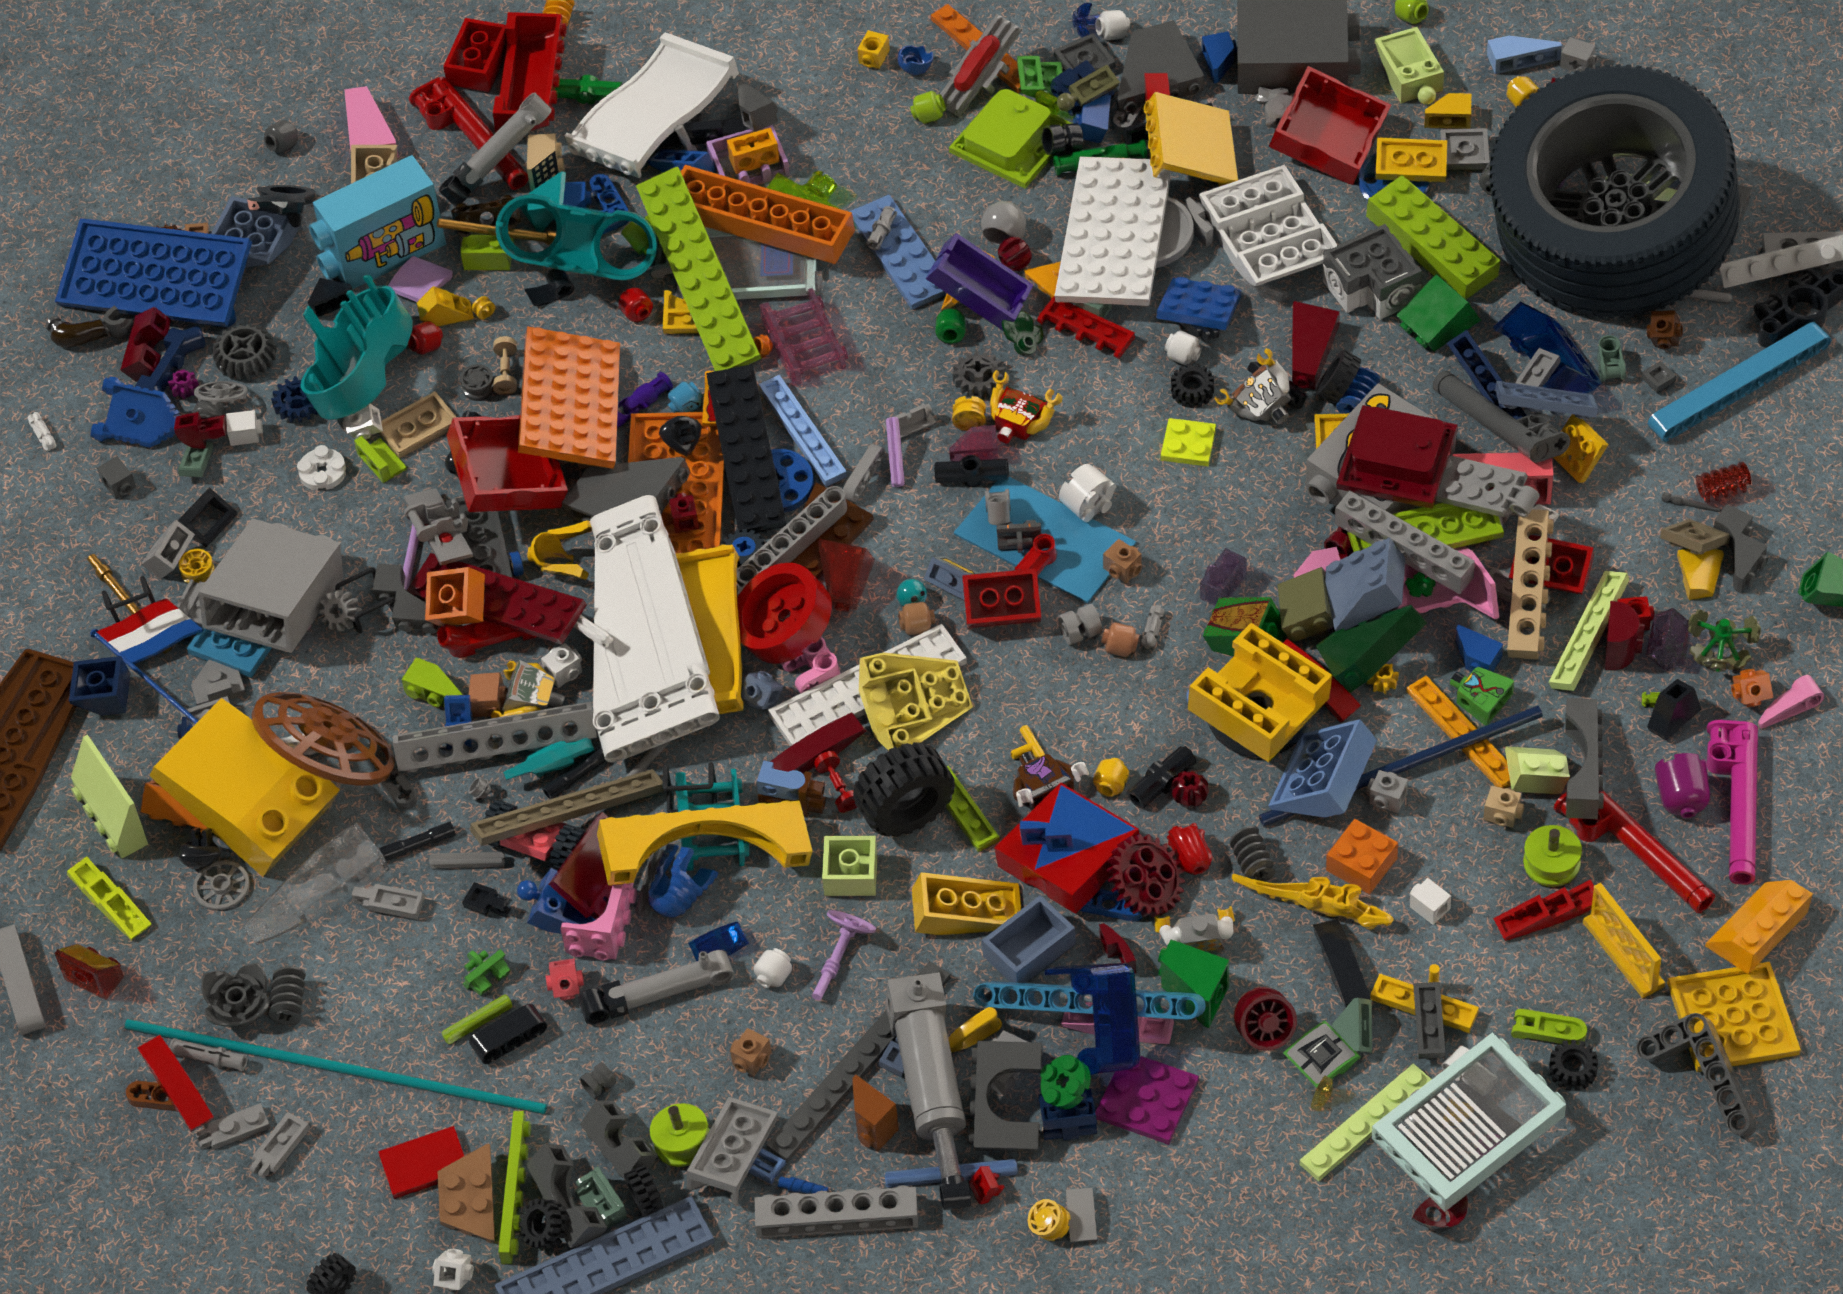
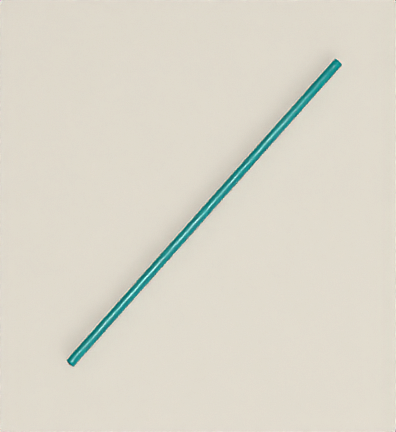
M127 1019L125 1022V1029L157 1036L161 1035L171 1039L177 1038L178 1040L216 1048L224 1047L230 1051L541 1114H545L548 1107L545 1103L130 1019Z

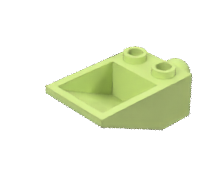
M1418 27L1376 38L1375 44L1388 80L1400 103L1417 98L1425 105L1433 103L1436 99V92L1443 91L1444 71Z

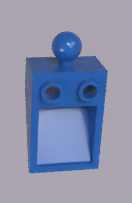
M550 868L543 877L538 889L536 884L530 880L522 881L517 887V894L522 900L529 901L535 899L527 921L530 925L547 932L561 934L562 923L587 924L595 921L591 916L586 918L548 885L557 873V870Z

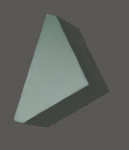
M1354 998L1331 1026L1354 1051L1372 1053V1000Z

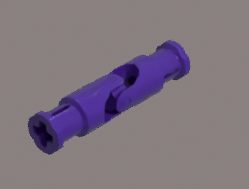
M660 371L655 379L649 383L642 384L633 392V395L627 396L618 402V408L622 406L625 414L618 411L617 429L631 419V414L638 413L640 409L650 406L658 400L659 395L666 390L670 391L673 389V384L665 373Z

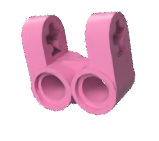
M822 637L816 643L812 642L802 650L803 655L791 661L780 663L787 672H791L804 665L811 668L799 675L795 681V686L800 694L841 674L836 656L829 651Z

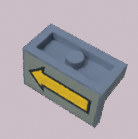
M944 555L932 557L924 580L964 600L962 575L980 573Z

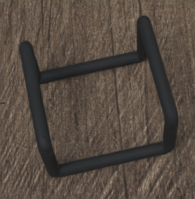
M370 567L337 583L335 589L341 590L340 587L371 572L375 579L376 568ZM390 597L357 613L354 616L355 622L353 621L359 634L363 632L360 617L388 604L393 612L395 598Z
M144 576L140 577L144 593L112 604L105 590L102 591L105 607L107 610H110L116 623L120 622L115 611L116 608L147 596L151 604L156 602Z
M713 762L708 764V784L671 786L668 765H663V789L667 791L668 813L678 812L677 809L672 810V791L702 790L713 787V783L717 782ZM712 793V804H716L717 793Z

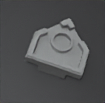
M212 660L207 661L191 685L197 706L228 696V699H233L246 695L239 671Z

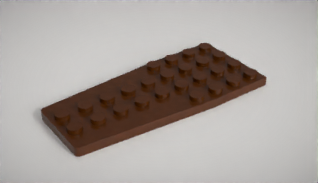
M25 649L0 683V852L34 796L77 707L69 703L74 662L32 649Z

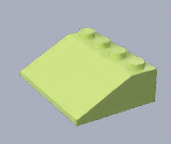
M88 735L84 736L71 775L74 785L71 791L78 802L81 800L84 802L85 805L82 807L88 818L94 817L96 820L94 825L100 836L105 834L108 838L105 841L112 853L117 851L121 859L148 845L134 802Z

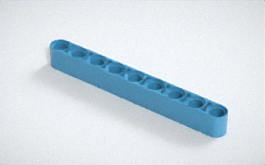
M1811 322L1658 410L1649 418L1647 425L1662 441L1667 442L1669 441L1668 438L1672 439L1688 430L1687 427L1691 428L1707 419V416L1714 415L1726 408V405L1733 404L1745 397V394L1748 395L1764 386V383L1767 384L1784 374L1783 371L1786 373L1800 365L1802 360L1805 362L1819 354L1821 349L1824 351L1831 344L1832 338L1815 322Z
M990 981L976 986L973 993L975 1002L982 1007L1184 1020L1202 1015L1206 1007L1203 997L1195 993ZM986 987L992 991L993 996L991 1000L985 997L984 991ZM1011 989L1017 993L1018 998L1016 1002H1013L1009 997ZM1036 990L1042 994L1043 1000L1041 1004L1036 1002L1034 998ZM1061 992H1064L1068 997L1066 1005H1063L1059 1000ZM1086 994L1091 995L1093 998V1005L1091 1007L1085 1003L1084 998ZM1111 995L1118 999L1119 1004L1117 1008H1113L1110 1004ZM1137 997L1144 1001V1008L1142 1010H1139L1135 1005ZM1162 998L1169 1002L1168 1012L1161 1008L1160 1002ZM1188 1000L1195 1004L1194 1013H1190L1186 1009V1002Z

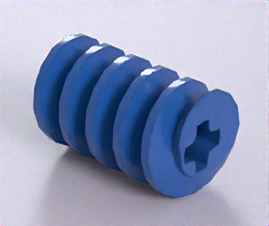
M1359 368L1353 382L1336 404L1340 414L1351 413L1380 382V377L1376 372L1368 368Z

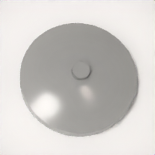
M1167 196L1156 268L1166 266L1184 255L1194 237L1193 219L1190 212L1182 203Z

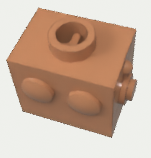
M500 672L471 674L469 695L473 717L491 716L493 711H499L503 714L502 708L507 694V687L504 685Z

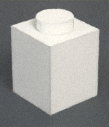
M255 410L226 414L227 434L231 446L259 442V434L263 433L262 420L257 419Z
M1427 878L1423 883H1418L1412 888L1410 892V908L1434 925L1450 910L1451 895Z

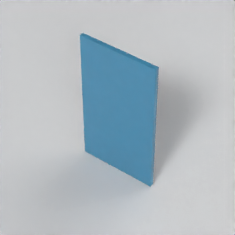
M1011 477L1008 480H997L989 490L992 493L1004 492L1005 489H1009L1010 521L1013 524H1023L1026 520H1036L1037 523L1041 522V534H1049L1054 538L1057 558L1052 564L1046 565L1037 576L1038 579L1087 604L1110 576L1109 572L1103 569V553L1118 539L1129 546L1135 547V540L1094 519L1085 523L1064 504ZM985 495L954 531L955 536L1015 567L1031 549L1023 548V553H1018V549L998 550L997 526L988 522Z

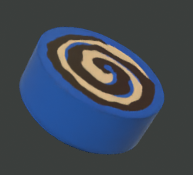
M518 551L509 553V562L513 576L523 575L524 569L520 553Z

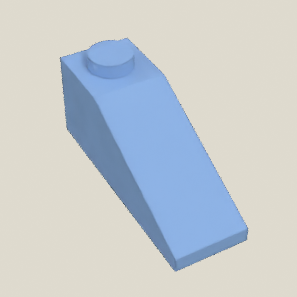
M1509 35L1488 40L1487 56L1495 74L1561 60V42Z

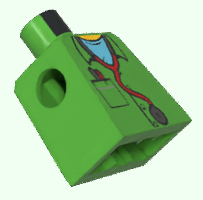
M1481 667L1475 668L1468 677L1455 672L1450 680V685L1458 689L1457 704L1485 726L1490 724L1514 692L1513 679Z

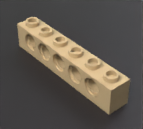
M1532 509L1528 517L1518 515L1507 647L1508 657L1538 660L1539 651L1544 652L1545 637L1540 636L1541 628L1546 627V613H1542V606L1548 603V589H1544V581H1549L1550 566H1546V557H1551L1552 542H1548V534H1553L1554 519H1549V510ZM1532 534L1541 536L1537 541H1532L1528 537ZM1536 557L1539 561L1536 564H1529L1527 559ZM1533 580L1538 583L1533 588H1529L1524 585L1527 581ZM1526 604H1533L1536 607L1532 611H1525L1523 609ZM1529 627L1534 631L1530 635H1524L1521 633V630Z

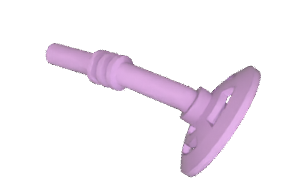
M836 910L827 911V916L841 927L839 931L841 936L831 958L826 960L821 970L822 976L812 994L815 1000L820 1001L831 979L836 977L841 967V958L851 937H854L855 933H875L876 927L844 912Z

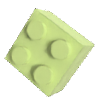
M824 836L822 872L824 896H876L878 854L876 836Z

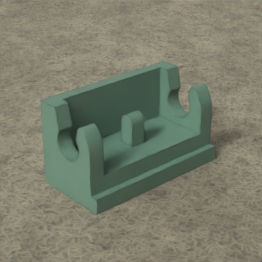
M599 1167L594 1168L593 1171L576 1181L579 1187L575 1189V1193L584 1206L597 1207L607 1229L627 1218L625 1205Z

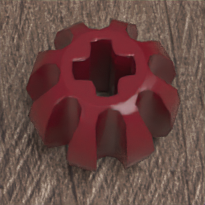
M1020 237L1005 239L997 251L1001 263L1012 271L1025 269L1032 259L1031 249Z
M1194 770L1179 773L1178 777L1174 778L1171 786L1173 799L1176 803H1181L1182 807L1185 808L1191 805L1194 807L1202 805V801L1206 800L1209 792L1208 782L1204 775H1199Z

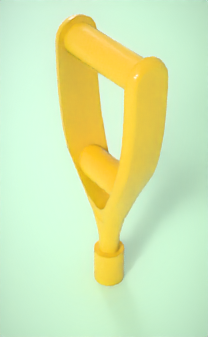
M988 1007L960 1025L948 1037L951 1053L969 1048L977 1044V1041H982L1000 1030L1002 1022L997 1018V1011L992 1007Z

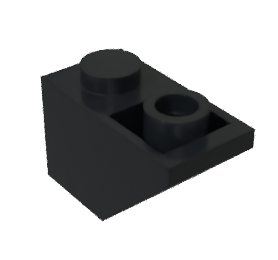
M1676 679L1659 693L1647 726L1648 730L1666 740L1701 711L1695 688Z

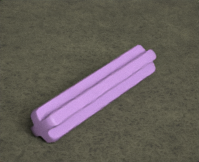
M889 417L886 419L891 484L893 487H901L905 483L899 419L897 417Z

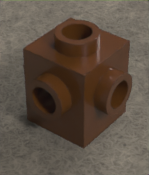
M1675 310L1651 311V325H1647V337L1651 339L1655 347L1670 349L1671 347L1679 346V337H1683V325L1680 323Z

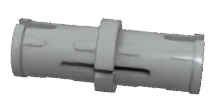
M885 206L879 219L874 222L872 233L866 241V245H869L870 249L879 250L885 236L889 235L891 224L897 216V211H894V208Z

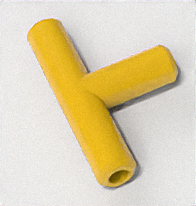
M1022 726L1020 733L1027 744L1011 750V757L1016 760L1022 754L1029 751L1034 754L1036 759L1045 755L1029 726Z

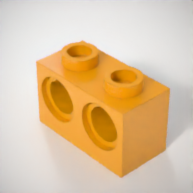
M771 127L727 140L729 159L736 175L741 171L761 168L764 164L771 165L780 162L778 143Z

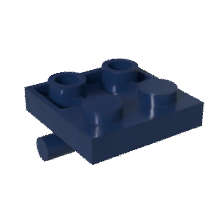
M1091 1088L1085 1089L1081 1095L1084 1097L1082 1101L1070 1109H1060L1052 1106L1044 1100L1042 1094H1038L1044 1140L1063 1138V1141L1079 1139V1136L1097 1134L1096 1112Z

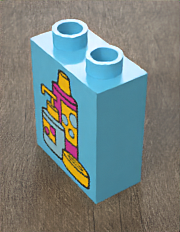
M413 155L313 202L317 222L310 224L309 230L317 247L321 251H325L316 256L318 265L326 279L332 280L338 277L342 283L350 284L352 289L366 283L363 279L365 275H371L375 279L402 266L412 256L419 258L446 245L444 230L437 227V220L441 216L434 184Z

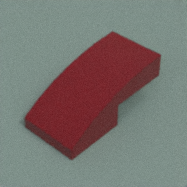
M1105 923L1099 924V937L1107 957L1110 958L1118 955L1126 976L1135 974L1136 959L1127 943L1111 927Z

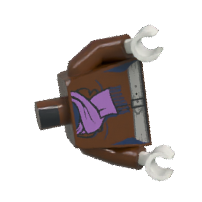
M1025 752L1019 758L1022 766L1017 769L1018 777L1014 780L1013 798L1018 802L1019 807H1022L1027 802L1030 811H1032L1060 782L1074 790L1073 778L1076 782H1079L1081 780L1080 776L1089 775L1088 769L1084 762L1070 765L1058 759L1055 760L1049 754L1036 759L1032 752Z

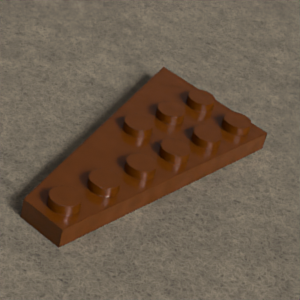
M816 482L804 509L827 488ZM846 499V513L790 563H797L806 567L819 579L874 520L873 514Z

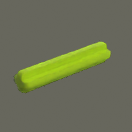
M506 994L495 999L443 1030V1039L447 1044H452L512 1008L511 999Z

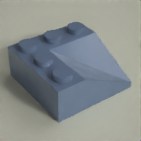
M231 196L211 234L249 238L252 245L245 267L267 265L291 245L299 227H292L287 216L274 215L264 211H251L248 208L247 199Z
M1390 537L1383 541H1377L1368 548L1355 551L1350 556L1339 561H1333L1326 566L1325 586L1335 631L1343 628L1345 630L1360 622L1369 620L1402 605L1406 558Z

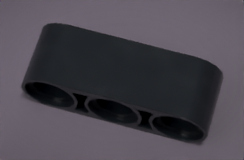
M526 1004L473 1034L469 1044L483 1064H490L492 1059L495 1061L513 1051L515 1046L518 1048L536 1038V1034H543L547 1029V1023L533 1004Z

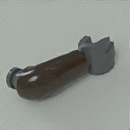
M114 305L105 313L104 322L98 319L71 324L70 322L61 321L58 316H54L47 321L45 327L50 331L51 340L57 346L69 348L107 337L108 332L113 338H126L131 334L133 320L120 319L121 316L118 308Z

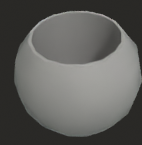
M995 202L982 214V233L989 242L996 245L1001 244L1009 237L1022 238L1026 231L1025 214L1022 209L1012 202Z

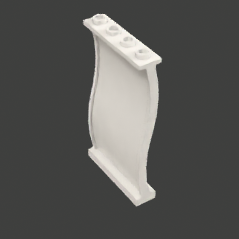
M665 32L660 37L661 43L647 63L629 81L596 104L580 121L572 134L566 133L564 135L569 151L592 162H598L608 168L619 170L626 175L640 178L642 176L641 169L657 147L675 131L674 128L677 125H683L700 113L722 90L729 78L735 79L739 74L734 57Z

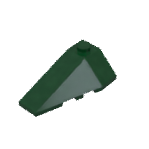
M1412 605L1383 614L1380 619L1368 623L1367 621L1358 623L1359 626L1346 631L1344 628L1335 631L1316 645L1333 676L1349 693L1371 679L1427 624V620Z

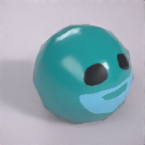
M907 579L898 586L896 598L901 606L909 603L925 602L927 589L918 579Z

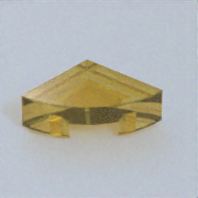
M1324 1075L1311 1102L1312 1109L1319 1112L1333 1094V1079Z

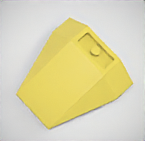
M879 653L860 658L859 693L873 735L888 751L893 747H901L902 744L909 743L912 745L913 742H923L973 708L957 660L893 653Z

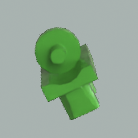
M501 949L484 962L483 960L489 956L485 950L480 954L473 950L467 954L470 961L464 965L465 969L469 972L474 967L476 968L464 978L465 982L462 985L467 990L471 987L477 994L482 996L492 987V984L485 977L489 972L498 981H501L510 973V969L504 961L505 954Z

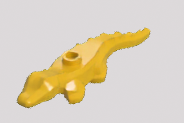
M1232 874L1233 881L1248 889L1257 891L1260 895L1266 894L1272 899L1278 897L1284 902L1289 900L1294 902L1295 905H1302L1307 910L1311 909L1328 917L1344 916L1347 919L1354 920V922L1359 923L1368 930H1372L1378 925L1390 926L1394 921L1390 914L1360 901L1361 887L1355 884H1345L1339 887L1331 885L1327 877H1312L1309 883H1269Z

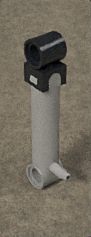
M536 93L529 95L522 102L519 110L467 163L463 162L453 172L454 175H451L442 183L439 192L454 207L457 204L463 203L471 191L474 192L484 182L482 179L535 125L543 122L549 116L552 109Z
M716 950L708 954L702 951L699 953V961L622 985L617 980L602 985V990L598 988L588 989L579 995L578 1001L585 1022L594 1025L606 1021L609 1016L611 1019L629 1014L628 1009L709 984L713 986L727 984L734 979L735 974L726 951Z

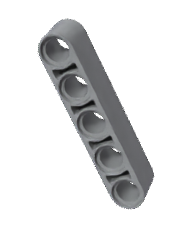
M15 924L0 929V969L20 1034L24 1035L45 1028L46 1024L24 950L19 940L20 937Z

